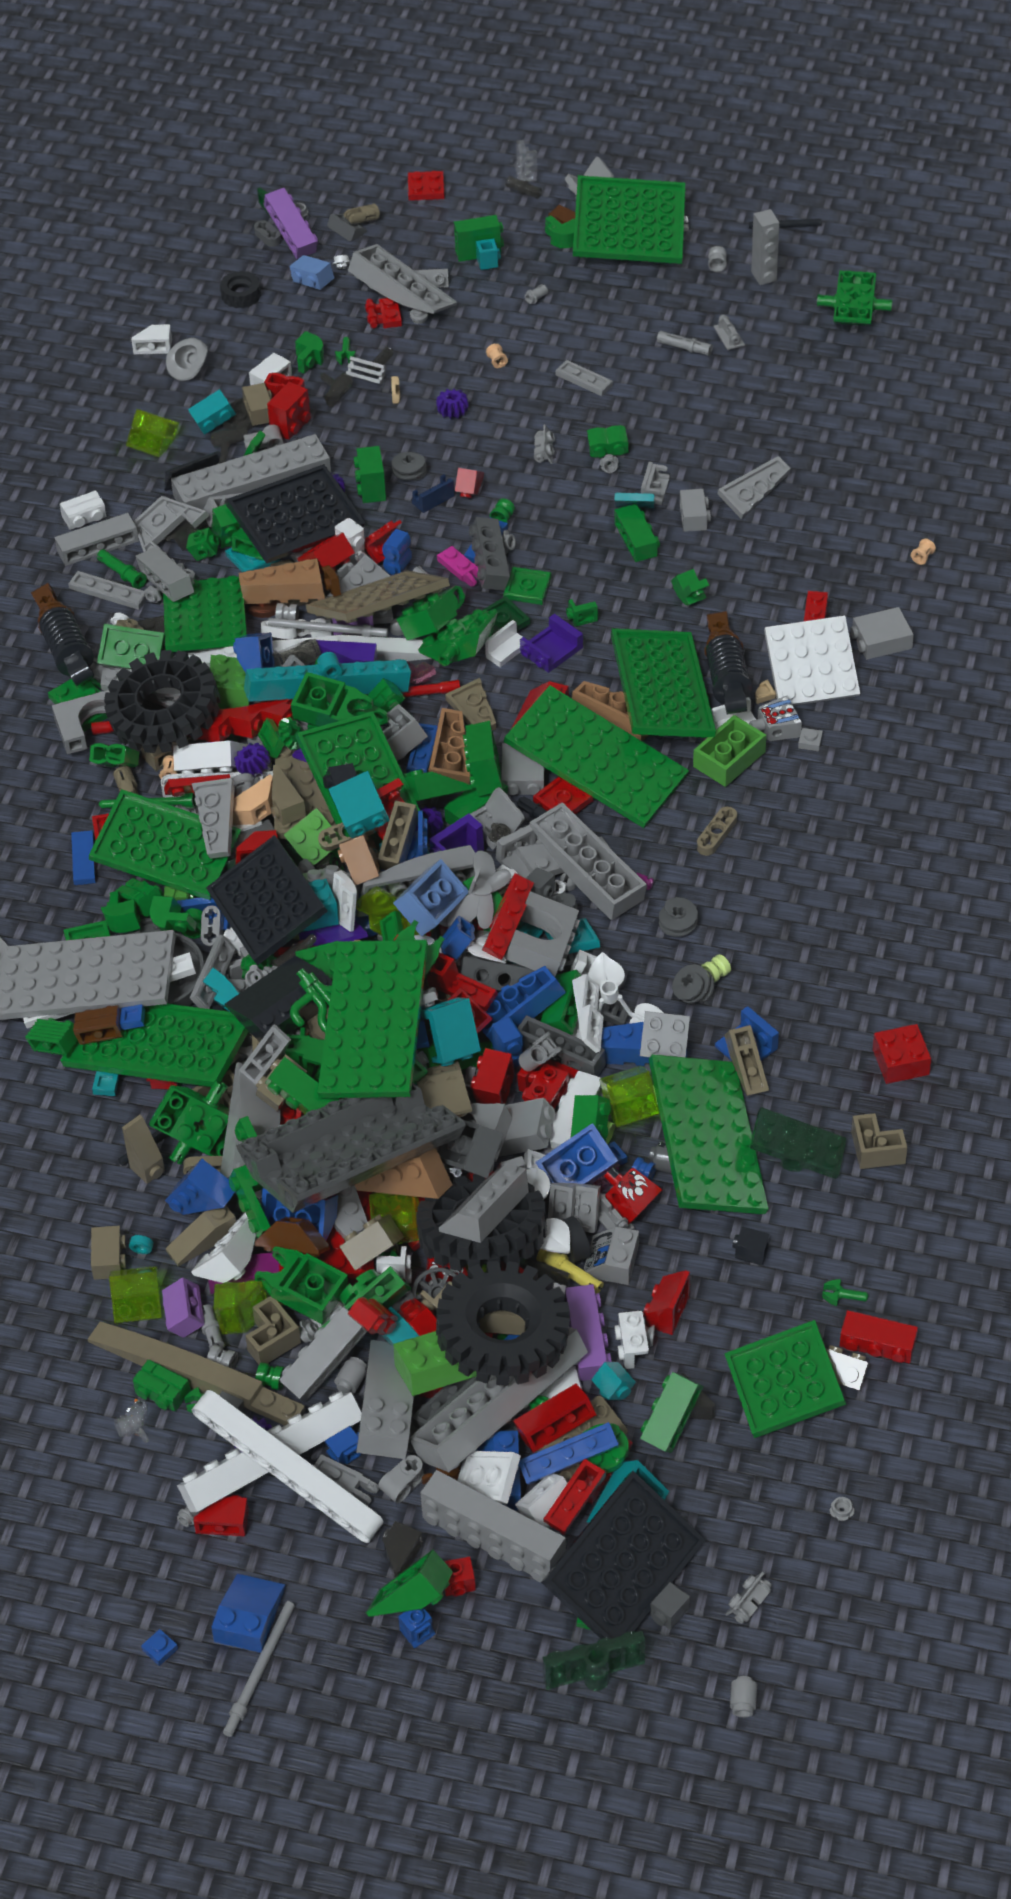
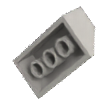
M504 1164L486 1178L439 1227V1232L481 1243L529 1192L527 1169L514 1164Z

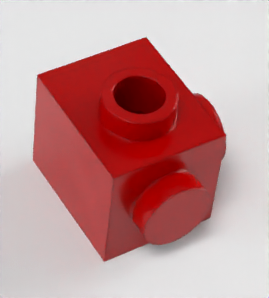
M470 1557L444 1561L453 1571L448 1580L450 1584L445 1589L446 1596H461L466 1592L476 1591Z

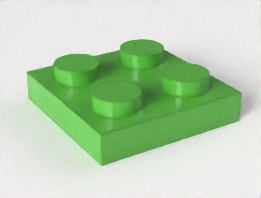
M318 808L284 834L285 838L303 859L310 861L313 866L333 851L323 850L319 845V833L324 829L332 827V825ZM336 832V837H338L339 841L341 839L339 837V834ZM325 836V841L328 844L332 843V838Z

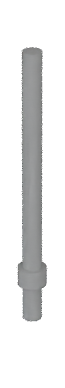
M277 618L268 619V626L362 634L364 637L388 636V629L374 628L372 625L353 626Z
M286 1601L237 1703L233 1704L229 1712L230 1718L223 1730V1734L228 1737L233 1736L239 1721H242L246 1715L247 1704L295 1607L292 1602Z

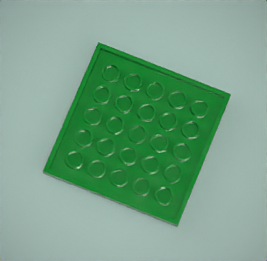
M578 175L573 256L682 264L685 183Z

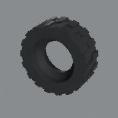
M235 271L227 274L220 281L222 301L234 308H245L256 304L261 296L259 278L254 273L248 271ZM237 287L250 288L243 292L232 291L234 288Z

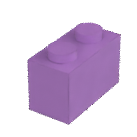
M182 1277L162 1290L167 1330L184 1338L205 1325L199 1285Z

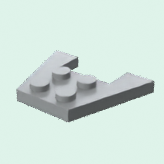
M161 496L133 522L137 527L138 538L145 552L158 547L157 544L185 519L196 528L210 515L205 510Z

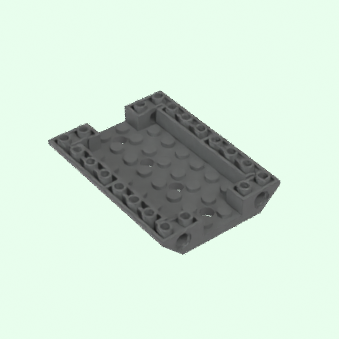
M412 1082L411 1097L342 1098L338 1101H331L320 1109L311 1110L302 1117L288 1120L285 1124L277 1128L268 1129L259 1136L247 1138L243 1143L236 1146L252 1178L294 1213L459 1138L466 1124L464 1120L444 1105L435 1106L431 1109L427 1107L424 1103L421 1088Z

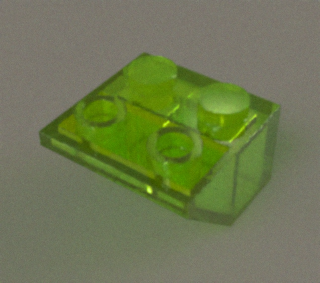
M136 409L126 446L160 457L174 441L179 422L148 411Z
M643 1066L599 1079L603 1097L610 1099V1114L616 1127L660 1114L650 1072Z
M386 1193L369 1195L371 1219L379 1214L382 1218L390 1214L404 1236L397 1244L419 1240L416 1212H418L417 1207L419 1205L418 1197Z
M158 1266L110 1271L109 1282L114 1323L162 1318Z
M250 1280L239 1283L225 1282L223 1284H215L214 1312L221 1334L245 1333L255 1324L252 1307L267 1298L262 1281Z

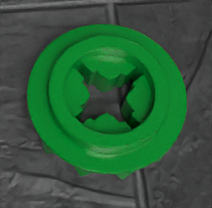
M291 717L280 720L278 725L279 736L288 749L297 750L300 746L295 736L297 732H300L301 727H298L296 720L293 721Z

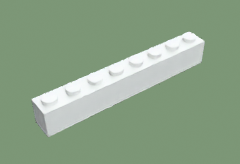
M339 1391L328 1397L329 1402L323 1405L321 1402L314 1404L308 1408L309 1413L303 1416L301 1413L287 1420L289 1424L282 1428L280 1425H277L267 1432L300 1455L348 1426L361 1420V1411L352 1392L342 1393V1391ZM236 1448L225 1454L226 1459L220 1462L214 1460L204 1465V1471L198 1474L195 1471L182 1478L184 1482L177 1485L189 1511L198 1512L263 1476L268 1471Z

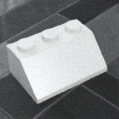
M220 741L189 744L180 749L178 745L173 746L174 771L182 772V774H193L194 771L213 773V770L220 769V772H232V768H236L234 758L237 756V751H241L243 746L247 747L248 744Z

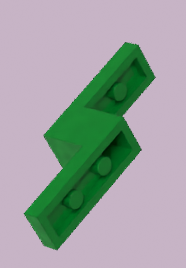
M248 1116L240 1118L235 1126L236 1138L238 1141H242V1143L247 1138L257 1136ZM246 1165L233 1169L229 1177V1185L233 1192L236 1191L239 1198V1207L243 1213H246L249 1219L248 1225L251 1232L255 1233L257 1238H259L270 1228L269 1222L254 1193L262 1190L264 1187L252 1178Z

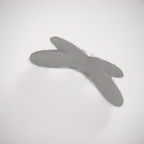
M477 851L474 855L473 868L475 876L468 891L469 894L448 914L446 920L448 928L458 916H461L468 922H471L477 916L478 924L482 929H487L492 922L494 909L491 893L505 887L510 881L511 873L507 869H500L496 872L493 858L485 851Z

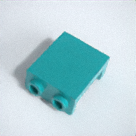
M368 771L329 788L350 838L361 836L365 832L389 822L390 818Z
M456 997L421 1009V1018L429 1019L437 1056L431 1058L432 1063H441V1066H448L454 1064L456 1059H469L473 1057V1053L481 1051L469 998Z

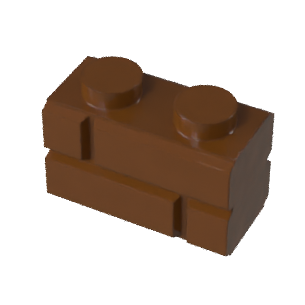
M119 1005L75 1013L73 1031L79 1044L84 1045L123 1037L124 1030L120 1026L121 1009Z

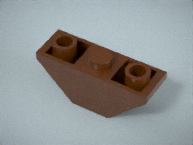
M289 1216L276 1221L255 1241V1246L264 1247L265 1251H272L277 1246L297 1250L301 1253H308L313 1257H319L320 1254L329 1250V1244L309 1219Z

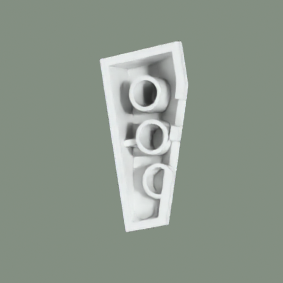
M246 1213L228 1230V1234L221 1240H218L214 1245L216 1248L210 1254H205L191 1271L194 1276L226 1283L232 1278L234 1280L239 1279L246 1272L244 1268L250 1261L256 1234H253L249 1228V1219Z

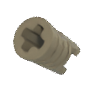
M376 204L364 205L345 211L344 217L351 224L378 220L379 209Z
M128 766L117 768L113 776L119 791L123 789L138 794L136 789L137 783L131 768Z

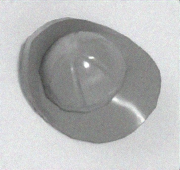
M197 338L184 339L174 345L166 357V368L169 374L180 381L194 378L206 359L207 345Z

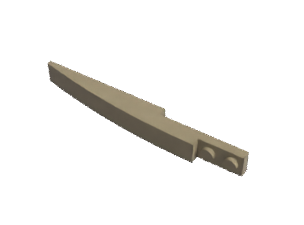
M99 1322L87 1339L89 1343L140 1366H143L147 1360H151L188 1379L190 1388L195 1389L199 1387L200 1393L204 1394L207 1390H211L220 1395L223 1391L240 1398L244 1402V1408L284 1426L289 1424L287 1421L289 1418L300 1413L303 1416L306 1411L305 1405L264 1388L262 1381L192 1352L130 1330Z

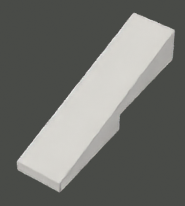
M584 974L572 980L582 1041L597 1053L601 1050L604 1017L597 1011L600 986L587 974Z

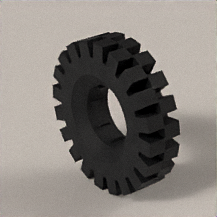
M171 650L161 651L160 659L157 660L153 652L144 655L145 664H142L138 658L130 662L129 665L132 672L122 668L116 674L118 680L112 679L108 686L109 692L105 693L104 702L106 706L104 708L115 735L118 736V739L124 745L129 744L130 748L136 751L143 747L145 753H155L159 744L162 753L172 751V742L176 741L179 749L187 746L189 743L186 736L189 735L194 740H197L203 735L201 727L209 729L214 723L212 717H217L220 709L218 704L221 703L219 690L209 666L205 662L202 663L201 659L194 654L189 657L187 652L178 650L174 657ZM162 688H175L181 693L176 702L161 710H148L142 705L148 695Z
M473 1174V1182H468L465 1176L454 1178V1186H451L439 1199L425 1197V1201H420L417 1207L416 1220L420 1247L429 1259L434 1258V1263L442 1267L449 1263L450 1269L462 1271L466 1264H468V1268L477 1264L482 1268V1265L487 1264V1262L499 1261L501 1268V1261L506 1265L507 1261L520 1263L519 1256L528 1259L534 1255V1249H540L544 1243L543 1238H546L547 1222L543 1196L539 1190L535 1191V1187L528 1183L529 1192L490 1234L479 1243L439 1232V1227L485 1180V1177Z
M499 1261L487 1262L486 1272L483 1271L479 1264L469 1267L468 1276L460 1272L453 1277L452 1285L447 1284L442 1291V1298L438 1301L436 1335H438L437 1342L440 1350L445 1351V1358L452 1366L459 1362L458 1371L469 1377L474 1370L477 1371L476 1381L488 1384L491 1375H495L496 1385L509 1386V1376H514L518 1385L529 1382L530 1372L537 1379L547 1373V1365L553 1368L560 1361V1354H564L567 1346L570 1310L568 1302H564L565 1294L560 1287L553 1289L554 1280L548 1275L544 1274L538 1279V1269L527 1265L523 1273H519V1263L507 1261L506 1270H501ZM493 1311H509L519 1315L525 1321L527 1330L524 1333L522 1332L521 1336L517 1338L498 1340L484 1334L480 1330V1323L478 1321L484 1315Z

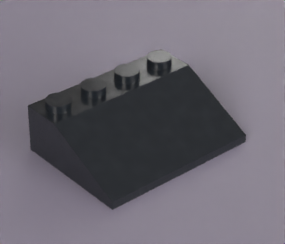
M293 956L226 1002L225 1007L259 1042L274 1024L288 1035L298 1028L290 1017L291 1006L306 994L299 985L301 979L296 973L304 968L308 974L313 972L324 985H332V980L320 969L297 956ZM313 1000L299 1010V1015L304 1022L318 1014V1007Z

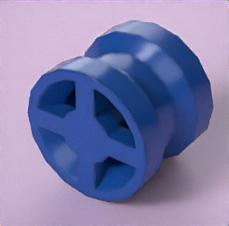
M638 1157L632 1168H635L652 1181L656 1172L654 1168L656 1163H647L644 1158Z

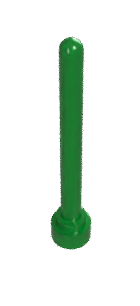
M186 793L181 797L150 798L168 805H182L186 809H196L197 807L196 797L193 793ZM116 799L101 800L99 806L101 808H112Z

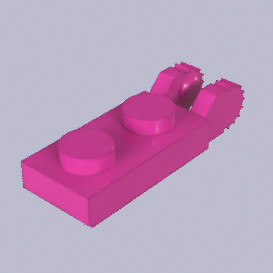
M451 546L437 555L438 562L457 578L471 587L476 585L473 575L477 578L478 567L457 549Z

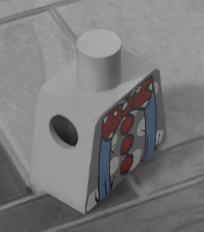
M788 695L758 708V719L749 722L751 726L763 731L769 741L798 738L801 735L802 722Z

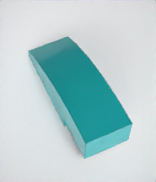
M212 968L203 980V983L217 994L214 1000L222 1008L230 1012L225 1007V1003L241 992L223 974Z

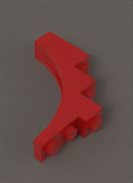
M293 699L268 700L249 706L219 709L217 717H212L214 723L209 729L201 727L203 735L198 739L208 742L224 741L230 734L253 739L260 732L266 718L272 719L277 727L283 718L291 717L294 720L291 709Z

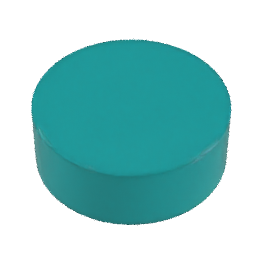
M134 1235L130 1239L129 1248L138 1254H148L152 1251L154 1242L146 1236Z

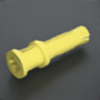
M540 1249L536 1260L550 1266L553 1272L563 1273L581 1286L593 1284L595 1293L601 1291L598 1287L603 1288L604 1283L602 1281H599L571 1263L566 1254L554 1253Z

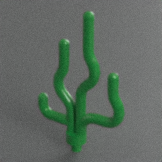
M302 968L296 974L301 979L299 985L306 994L291 1006L290 1017L296 1026H304L305 1022L299 1015V1010L313 1000L318 1007V1025L325 1033L327 1025L326 1003L328 1005L330 1003L332 985H324L313 972L308 974Z

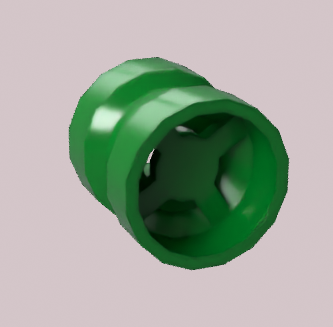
M499 499L495 508L490 513V518L507 523L515 511L514 504L508 499Z
M196 908L186 910L185 913H189L197 922L195 931L186 930V932H181L184 936L192 939L201 937L203 911Z
M261 1362L255 1379L262 1381L263 1387L267 1385L274 1390L280 1391L283 1383L279 1380L283 1376L282 1372L285 1367H271L268 1363Z

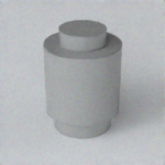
M351 1357L345 1361L334 1380L337 1389L342 1391V1393H355L366 1375L367 1365L356 1357Z
M739 1676L731 1682L730 1708L732 1709V1714L737 1717H751L756 1709L757 1683L752 1681L751 1677Z

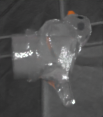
M135 1399L134 1405L126 1410L125 1415H120L119 1418L114 1420L116 1430L121 1438L125 1436L130 1437L134 1434L139 1436L144 1443L149 1442V1438L144 1432V1421L147 1412V1404L144 1401Z

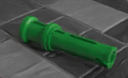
M105 549L98 552L97 560L117 572L123 581L130 582L132 587L140 589L145 585L147 580L146 574L136 571L132 565L124 564Z

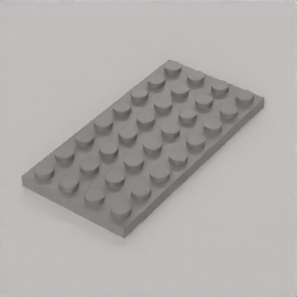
M174 930L6 946L0 973V1020L78 1013L89 1009L94 1010L116 1005L123 1008L143 1004V1006L167 1004L176 938Z

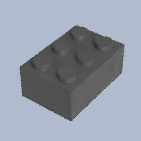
M465 1121L466 1126L460 1137L439 1146L437 1152L443 1164L488 1178L494 1168V1159L497 1151L502 1146L503 1133Z

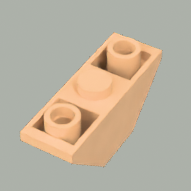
M268 775L234 798L232 825H255L272 813L273 777L271 775Z

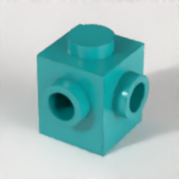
M494 238L476 241V258L480 270L498 267V260L501 259L499 248L496 247Z
M604 1362L591 1379L600 1389V1394L607 1400L625 1399L631 1393V1388L636 1383L619 1362Z

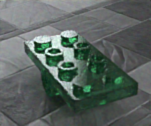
M760 1107L757 1113L750 1149L781 1159V1166L788 1171L798 1172L806 1168L836 1179L840 1172L846 1137Z
M643 1631L626 1632L620 1637L612 1639L603 1638L597 1641V1643L590 1645L581 1644L573 1647L571 1650L563 1652L554 1651L544 1656L543 1681L546 1690L582 1680L590 1690H603L609 1683V1673L645 1664V1637Z

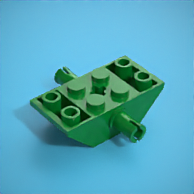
M839 270L837 294L835 296L818 294L817 306H827L835 309L834 324L871 326L872 313L875 310L891 311L892 299H876L874 297L876 273Z
M477 609L473 611L472 615L469 614L462 619L449 621L437 632L430 633L429 636L423 639V644L418 649L419 653L438 661L442 666H448L450 663L474 657L493 633L497 610Z
M215 1080L206 1096L188 1087L170 1086L148 1125L179 1140L174 1151L169 1156L172 1161L176 1162L177 1160V1164L182 1165L191 1148H195L209 1156H223L229 1108L218 1102L228 1088L223 1082L220 1084L219 1080Z

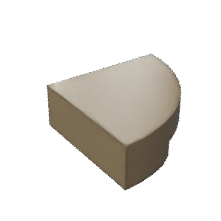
M398 376L391 377L393 404L400 402Z
M768 680L763 681L756 690L755 701L757 704L776 698V693Z

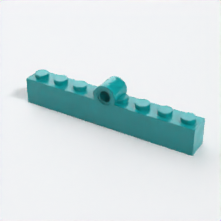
M325 652L318 657L316 665L246 669L244 691L249 702L293 699L305 673L309 672L345 682V685L354 687L363 694H369L383 678L396 684L400 692H408L411 670L406 660L339 663L335 653Z

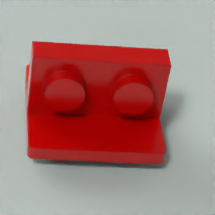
M391 520L365 538V549L376 564L385 559L382 547L393 531L398 529L397 526L402 523L401 520L395 523Z

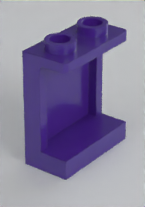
M555 613L549 617V626L530 640L524 637L520 639V653L548 673L583 648V633Z
M468 813L430 838L429 852L433 853L471 845L475 853L477 851H484L483 825Z

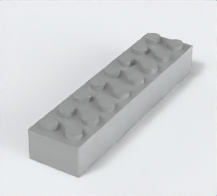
M314 434L171 478L173 496L176 501L203 510L209 497L245 493L323 464L331 472L330 457L317 435Z
M569 1327L564 1354H560V1361L553 1368L547 1365V1373L536 1379L530 1372L529 1382L517 1385L514 1376H509V1386L496 1385V1376L491 1375L488 1384L475 1381L409 1437L421 1461L447 1472L457 1468L462 1460L468 1455L473 1454L483 1442L493 1437L498 1429L509 1423L512 1417L522 1409H525L534 1398L544 1393L548 1386L555 1380L560 1379L570 1367L577 1364L588 1353L577 1329Z

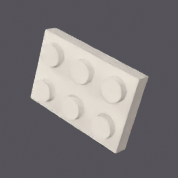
M475 1451L463 1460L457 1481L499 1503L508 1504L521 1455L514 1452Z

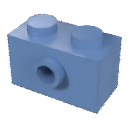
M303 255L289 266L293 282L321 290L334 279L331 263Z

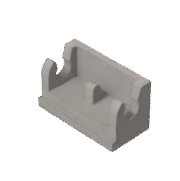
M649 462L641 486V493L654 494L655 504L662 505L670 475L661 474L659 471H667L668 467Z

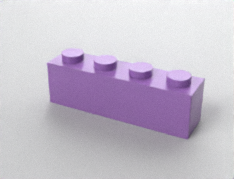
M285 188L265 194L264 207L295 258L299 259L303 255L308 256L316 253L318 239L310 231L308 222L302 218L301 211L293 203L291 194H288Z
M593 1284L567 1287L565 1290V1302H568L570 1310L569 1325L571 1328L577 1329L588 1351L576 1364L580 1381L591 1380L604 1362H611L610 1353H605V1348L608 1347L607 1334L602 1333L601 1327H604L603 1313H598V1307H601L600 1295L595 1293Z

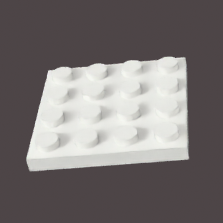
M845 616L764 628L777 699L788 695L792 705L795 706L860 695Z

